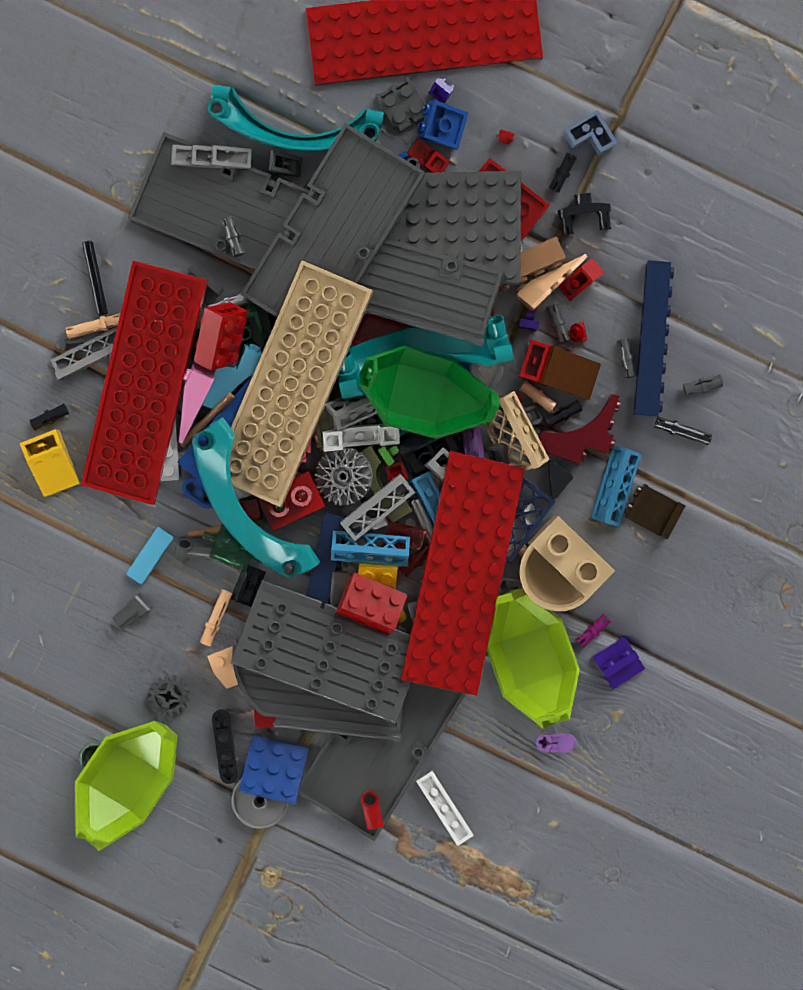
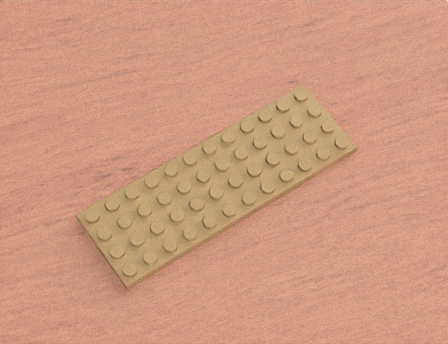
M301 261L231 426L235 434L230 456V474L234 487L279 507L283 506L374 292L373 290L310 263Z

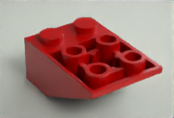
M531 339L518 378L553 388L540 383L551 345Z

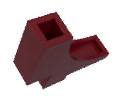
M611 394L602 411L591 422L579 429L563 433L541 431L538 438L546 453L579 464L580 461L584 462L587 454V451L584 450L585 447L605 454L608 451H612L615 440H613L614 435L607 433V430L611 431L614 419H612L614 412H618L621 403L618 401L619 396Z

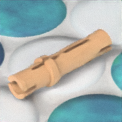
M120 313L108 317L101 316L100 319L66 327L67 336L69 339L97 331H108L109 328L118 326Z
M221 589L209 621L205 623L206 628L199 641L200 643L211 647L214 636L220 629V622L233 593Z

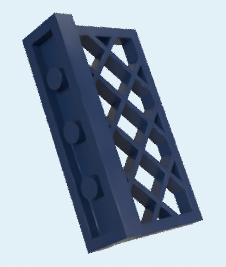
M524 477L521 490L526 485L532 490L533 497L522 499L520 491L518 502H520L522 512L516 513L515 516L522 515L524 526L512 528L513 541H510L509 544L514 545V553L511 557H506V561L510 564L556 502L525 480ZM544 498L550 502L545 509L537 510L536 499ZM533 500L535 510L524 512L522 501ZM536 513L537 521L535 524L526 525L525 515ZM525 529V538L515 541L513 530Z

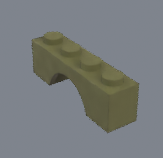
M376 444L360 452L371 465L373 473L371 490L374 494L384 487L380 478V470L385 460L379 453ZM406 493L395 494V496L404 497L406 495ZM383 498L381 506L384 509H389L392 506L393 498ZM408 498L389 513L386 518L394 523L412 512L411 500Z

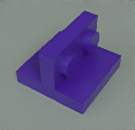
M625 636L592 656L612 689L645 669L639 660L638 654L632 649Z

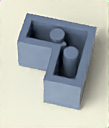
M598 110L567 127L563 132L572 150L589 140L598 156L611 150L617 144L616 139Z

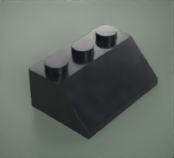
M411 432L400 438V444H396L413 479L428 471L430 472L425 464L441 448L448 452L454 451L464 454L456 433L435 439ZM442 454L436 462L442 466L447 463L448 458Z

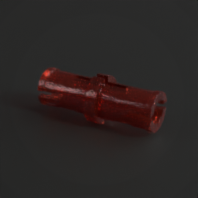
M425 542L415 554L412 553L410 555L408 567L402 566L399 568L406 577L423 564V561L427 558L429 544Z

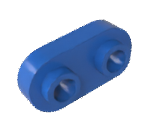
M189 478L183 482L182 491L187 497L203 508H212L211 503H207L204 500L207 494L201 482L195 478ZM191 484H194L196 487L193 492L189 490Z

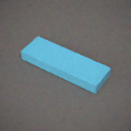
M158 526L126 575L143 585L174 536Z

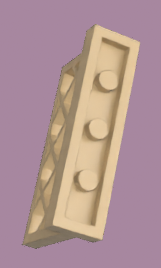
M515 391L499 398V403L504 413L498 410L496 415L503 418L502 424L496 422L494 417L492 422L483 425L493 444L504 443L509 446V464H511L512 460L518 463V466H524L525 471L532 468H538L550 460ZM507 421L510 422L513 430L506 427ZM494 426L500 429V435L495 434ZM505 432L512 435L511 441L504 438ZM516 438H518L522 447L515 444ZM513 449L521 452L520 458L512 455ZM525 455L528 457L531 464L523 461Z

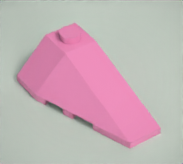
M193 363L191 369L187 368L183 377L185 379L179 435V443L181 444L214 381L215 370L211 371L197 363Z

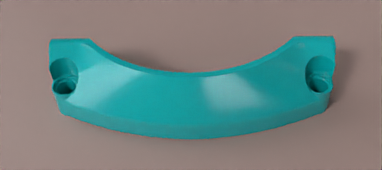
M213 84L211 101L208 103V111L213 119L248 138L286 150L326 152L330 149L343 127L313 135H300L280 131L255 117L242 103L234 87ZM216 105L222 107L221 112L218 114L212 112L213 107ZM363 109L354 119L346 124L362 134H365L368 130L374 131L375 136L370 139L377 142L380 130L382 129L384 112Z
M490 316L483 337V347L412 326L370 339L349 348L339 372V386L343 400L366 395L360 386L359 376L366 358L401 346L436 354L457 362L476 363L487 366L514 361L503 316Z
M224 417L209 425V428L195 434L192 438V445L200 479L212 507L231 535L251 555L281 576L292 578L317 566L320 560L309 545L293 544L271 536L259 528L241 507L234 492L230 474V456L235 434ZM200 436L206 438V445L203 447L198 444ZM289 563L292 566V571L286 574L284 567Z

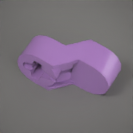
M544 733L537 738L536 745L544 752L568 753L575 749L577 741L571 734Z

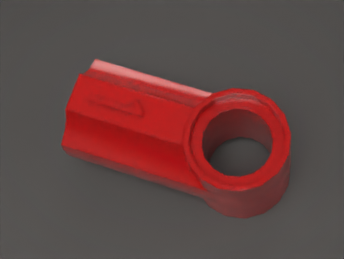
M371 790L363 792L361 803L367 830L384 827L377 794ZM368 794H372L375 797V801L371 805L364 802V798Z

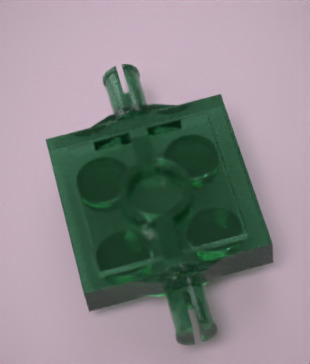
M223 523L216 535L206 531L203 533L202 539L212 542L210 559L242 572H246L251 559L259 561L231 535Z

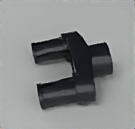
M591 193L574 195L575 205L557 211L561 222V235H567V230L568 235L574 234L572 226L574 214L589 212L598 213L599 231L605 230V228L606 230L612 229L609 213L611 212V205L609 203H592Z

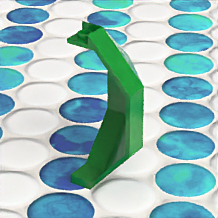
M401 346L366 358L359 373L361 388L386 426L435 439L492 422L500 407L498 394L457 361L407 346Z

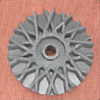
M343 447V450L329 451L321 457V461L317 463V473L314 476L317 477L315 479V482L317 481L318 483L317 489H320L319 492L325 495V499L328 498L329 502H335V505H350L366 496L372 485L373 473L369 461L362 453L352 448Z
M241 778L233 789L231 799L232 808L237 818L245 825L257 829L268 828L278 823L284 817L289 803L264 798V801L261 803L258 802L257 797L259 796L239 792Z

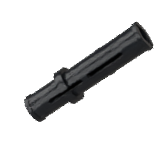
M657 416L654 423V428L670 432L669 434L673 436L676 434L709 445L712 439L711 433L682 425L676 420L671 421Z

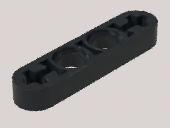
M219 709L212 716L219 774L223 783L231 784L238 777L231 720L226 710ZM219 713H222V716H226V719L223 720V726L228 725V728L217 730V727L221 726L220 720H216ZM220 732L228 733L229 740L227 742L219 740L218 735ZM229 751L232 755L231 760L224 761L221 758V753ZM233 763V766H230L229 769L230 773H234V776L231 777V780H228V777H224L227 768H222V765Z

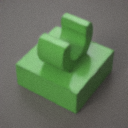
M396 445L391 446L389 449L385 446L378 448L379 453L388 466L395 462L392 456L400 452Z

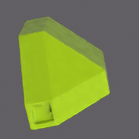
M523 588L498 596L487 653L502 696L543 729L555 723L570 720L580 669L563 620L553 611L542 608L534 603L527 596Z
M152 721L106 736L75 780L76 838L88 841L100 851L145 822L174 779L178 738L175 732L165 724Z

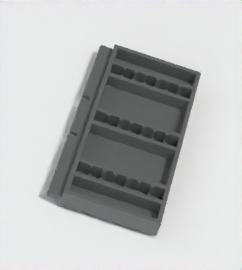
M262 580L231 664L396 724L411 683L401 680L410 634L395 629V631L388 635L336 613L337 607L326 603L324 609L320 608L322 601Z

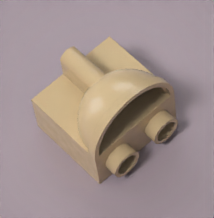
M555 515L527 542L529 546L522 556L519 569L520 581L527 596L540 607L551 611H567L580 606L615 572L559 516Z

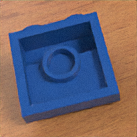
M436 100L429 101L423 107L422 113L425 117L423 122H420L417 132L420 133L418 138L458 150L468 112Z

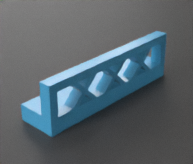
M613 447L591 519L617 527L620 526L642 454L623 447ZM630 455H633L632 464L629 465ZM627 474V480L623 483V477ZM621 492L622 496L620 501H618L617 497L618 494ZM615 511V519L614 521H611L612 513Z
M428 471L408 483L415 491V496L421 499L434 525L440 491Z
M333 530L331 560L408 567L410 537L365 533L358 539H364L367 544L359 546L346 531ZM336 537L345 538L348 542L336 544ZM377 541H383L387 545H385L384 547H377L374 543H376ZM397 542L406 543L405 549H397L394 544Z

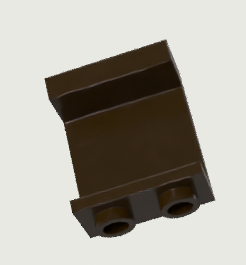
M647 484L638 485L633 494L635 496L633 503L629 502L624 511L626 513L625 518L664 539H668L686 505L674 501L648 487Z

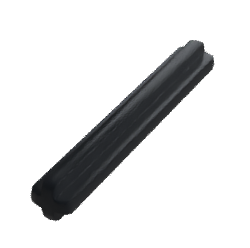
M91 240L84 241L82 245L97 315L103 316L108 311L94 245Z

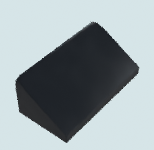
M245 563L231 599L252 607L266 571Z

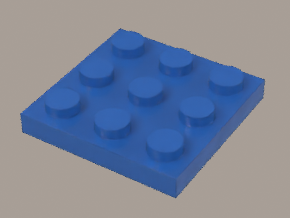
M253 735L239 792L295 805L309 748Z

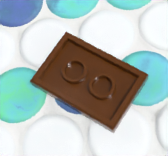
M551 346L540 383L585 400H590L601 364Z

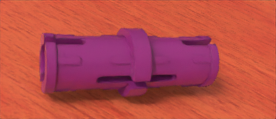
M604 614L592 625L589 624L587 626L588 629L575 639L580 643L585 638L580 644L583 649L592 639L600 636L599 633L611 623L609 619L601 623L606 618Z

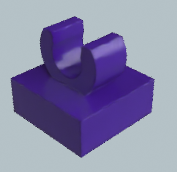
M438 78L428 93L437 101L445 104L453 92L454 85L448 86L445 83L446 78Z
M527 310L526 319L520 318L518 328L537 331L539 322L534 321L535 311Z

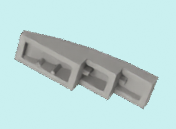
M172 145L171 165L250 169L252 149L216 145L212 147Z

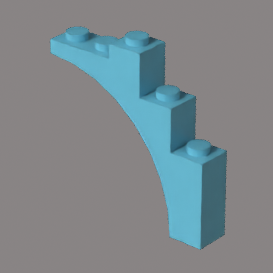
M244 344L236 365L216 369L214 381L202 405L213 409L229 392L232 393L239 384L252 376L261 358V352H263L260 350L261 348L254 344L249 346Z

